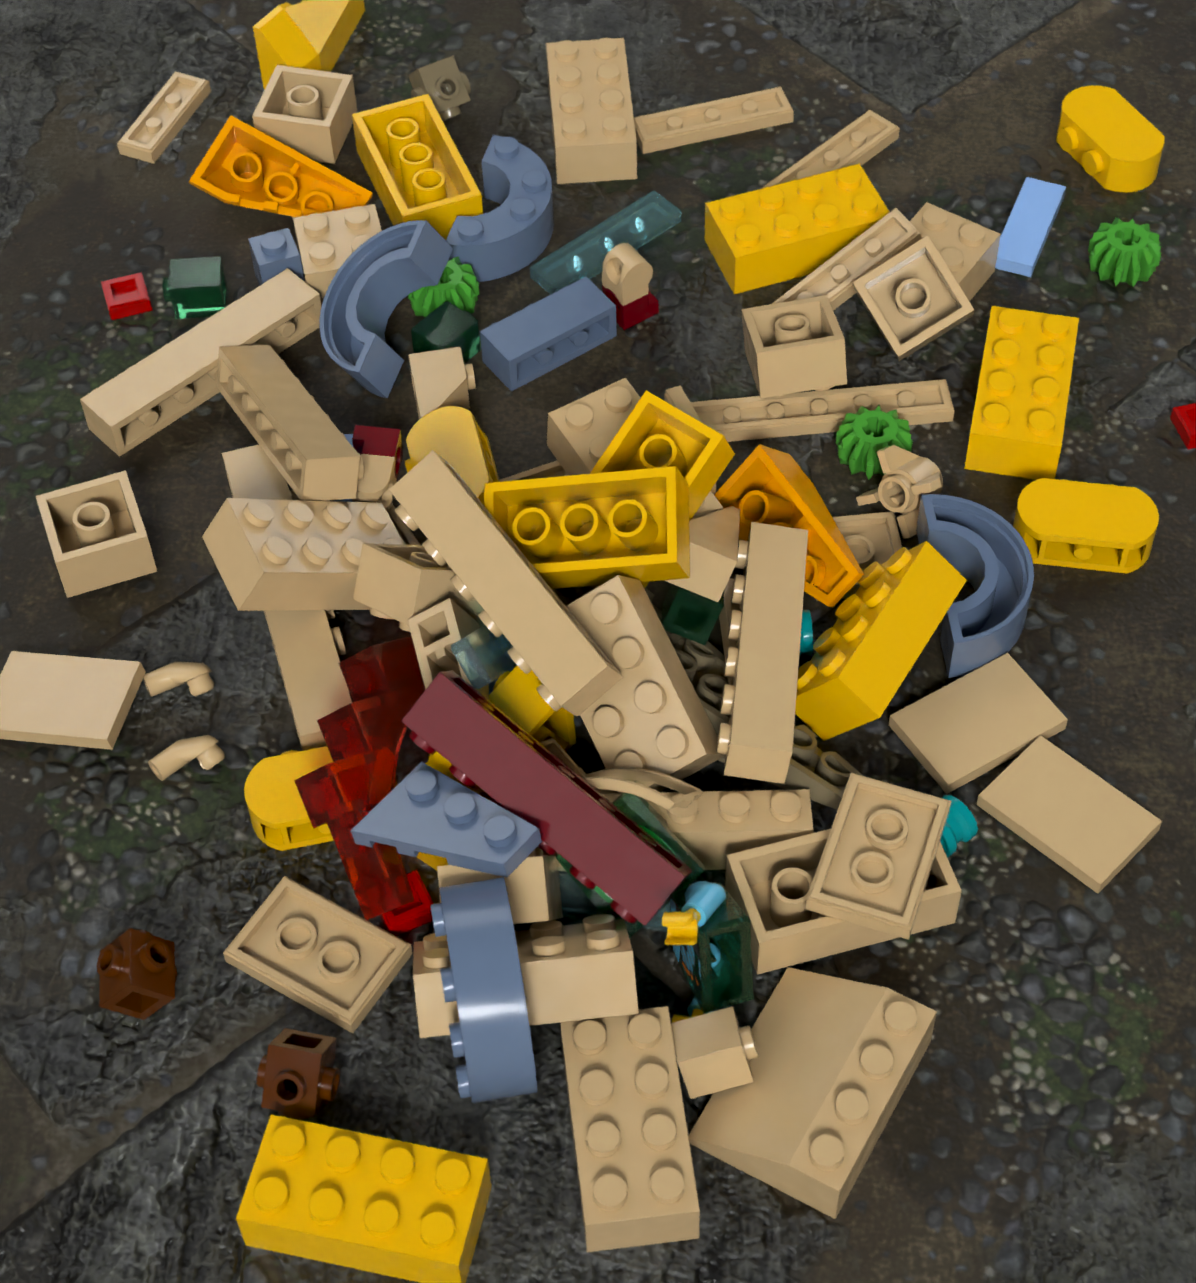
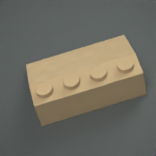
M788 967L751 1029L758 1053V1058L749 1060L754 1082L713 1093L688 1135L689 1144L836 1219L931 1042L937 1011L887 987Z

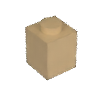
M733 1006L671 1023L677 1063L690 1099L754 1082L749 1063L750 1059L758 1058L750 1025L740 1028Z

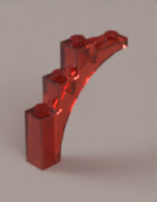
M412 636L372 645L338 663L354 702L317 720L333 762L294 780L313 829L328 825L366 921L415 901L402 863L401 854L397 852L396 847L377 842L374 843L373 847L355 844L351 830L394 789L398 753L407 726L401 721L425 691Z

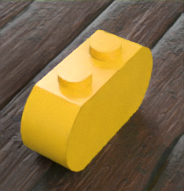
M1091 85L1077 88L1068 93L1063 99L1056 141L1065 152H1068L1084 168L1087 174L1091 175L1105 189L1123 193L1140 191L1154 182L1157 177L1164 146V135L1113 88Z
M458 406L438 408L419 419L408 433L406 443L410 459L405 460L407 472L433 450L455 469L484 505V483L500 482L489 440L469 410Z
M1040 478L1028 484L1020 493L1013 527L1025 541L1033 564L1128 574L1139 569L1148 560L1159 522V513L1153 500L1136 487Z
M365 739L351 742L338 741L329 746L304 751L291 750L277 756L262 759L247 776L244 796L257 837L267 846L279 851H285L353 837L351 830L397 786L394 763L390 755L378 744Z

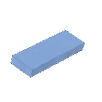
M1026 177L1000 237L996 269L1027 277L1032 276L1064 199L1066 186Z

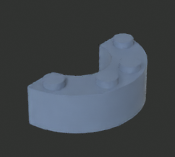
M493 135L481 161L484 198L497 202L501 206L489 213L477 216H457L446 239L453 248L448 261L459 257L462 264H471L476 281L478 282L502 278L528 266L545 250L553 233L554 217L550 172L543 160L535 152L519 143L513 137Z
M426 220L408 221L394 225L377 233L359 246L335 274L327 289L321 307L320 336L330 358L366 390L384 398H388L404 362L385 342L384 333L388 318L397 304L408 294L422 287L438 285L453 251L451 245Z
M921 494L916 529L919 544L928 541L972 585L975 591L966 599L952 603L943 618L940 637L948 678L964 676L1008 653L1018 641L1025 625L1033 587V561L1030 551L1018 531L993 510L960 497Z
M504 877L440 887L441 903L430 905L435 937L446 936L451 967L440 969L445 1003L457 1001L460 1022L449 1024L454 1058L465 1056L466 1064L455 1066L460 1099L471 1097L473 1104L537 1093L529 1018Z

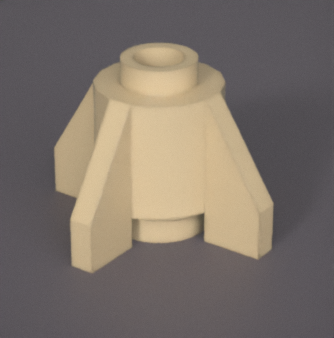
M891 445L877 451L882 471L886 473L879 487L857 496L856 499L858 506L881 501L883 506L889 511L902 513L897 517L903 539L911 538L917 534L921 494H940L943 488V478L937 465L930 459Z

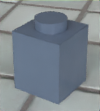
M289 228L248 238L255 276L259 286L287 268L304 281L300 254Z

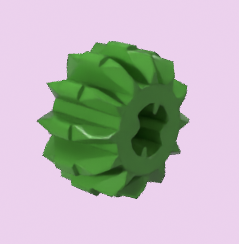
M1115 217L1112 224L1101 223L1099 229L1093 234V238L1089 242L1090 270L1099 273L1100 281L1113 280L1115 286L1120 282H1126L1131 287H1134L1138 280L1148 282L1150 276L1156 270V266H1159L1162 253L1160 252L1159 234L1150 232L1149 224H1135L1134 218L1130 222H1123Z
M455 257L447 262L437 286L422 287L408 294V299H410L415 316H424L428 324L435 320H441L445 326L450 319L462 322L464 314L474 313V306L476 301H478L479 282L476 281L471 264H462L459 257Z
M879 404L875 410L869 411L865 407L860 406L856 414L846 413L845 419L836 433L835 444L837 445L840 464L849 465L851 475L861 471L865 472L868 480H870L874 474L879 473L881 476L886 474L882 471L877 451L887 446L895 445L912 452L913 440L911 439L908 420L899 419L897 409L887 413L883 412Z

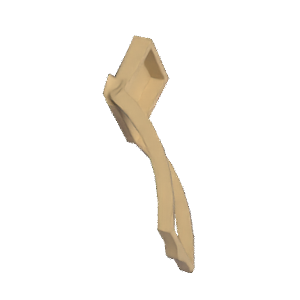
M554 738L539 742L595 789L615 790L633 794L652 801L667 810L676 807L687 808L703 794L699 788L685 781L645 769L614 768L586 774ZM626 780L659 784L684 794V796L673 799L655 789Z

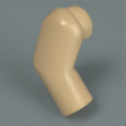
M173 662L146 673L143 677L150 697L185 683L189 686L190 693L196 697L213 690L215 684L209 675L212 672L206 664L198 662Z
M203 735L176 741L150 759L148 764L157 778L163 781L195 758L198 759L203 769L209 770L224 759L225 753L216 744L219 741L215 737Z

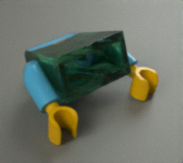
M700 881L690 886L679 888L670 897V912H664L662 916V926L667 927V937L664 944L673 945L675 957L694 994V998L687 1009L689 1016L674 1014L671 1023L753 1000L750 919L721 883Z

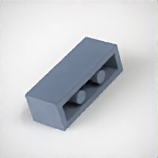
M584 277L481 330L482 361L512 392L616 337V305L592 281Z

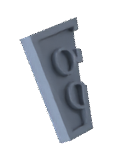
M420 762L351 830L354 842L358 845L373 847L374 843L377 842L395 846L397 852L403 855L416 857L419 852L440 856L447 859L448 865L506 878L542 842L539 828L423 762Z

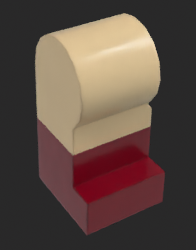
M629 243L618 244L607 253L603 260L602 292L616 305V323L623 330H626L658 314L659 301L648 290V284L653 276L652 266Z
M355 425L352 443L353 448L362 457L364 473L362 480L357 483L356 499H352V502L383 503L386 511H388L394 497L389 489L398 481L403 458L401 429Z

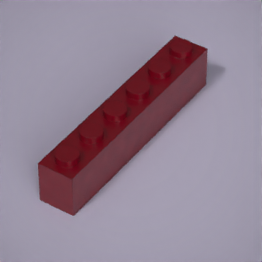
M453 670L439 672L401 722L412 730L409 734L410 739L427 753L434 754L437 751L452 764L449 767V771L460 782L470 788H474L475 785L479 786L492 797L490 801L539 828L542 842L538 847L549 855H554L557 852L572 865L569 869L570 873L584 886L590 889H595L598 886L613 899L610 906L626 921L635 924L638 920L646 926L655 918L693 871Z

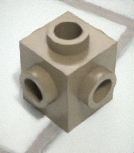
M454 56L418 68L408 75L413 87L411 98L429 94L442 121L461 115L460 107L471 101L469 97L471 88L468 78L463 71H459Z

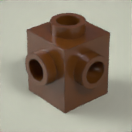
M130 928L100 950L97 961V972L100 975L99 1007L145 1020L175 998V982L177 979L175 942L154 936L146 930Z
M287 1028L277 1035L268 1044V1052L263 1055L257 1072V1086L263 1088L261 1108L277 1110L278 1114L282 1117L305 1120L310 1117L314 1118L328 1101H333L337 1095L340 1083V1069L334 1067L337 1038Z

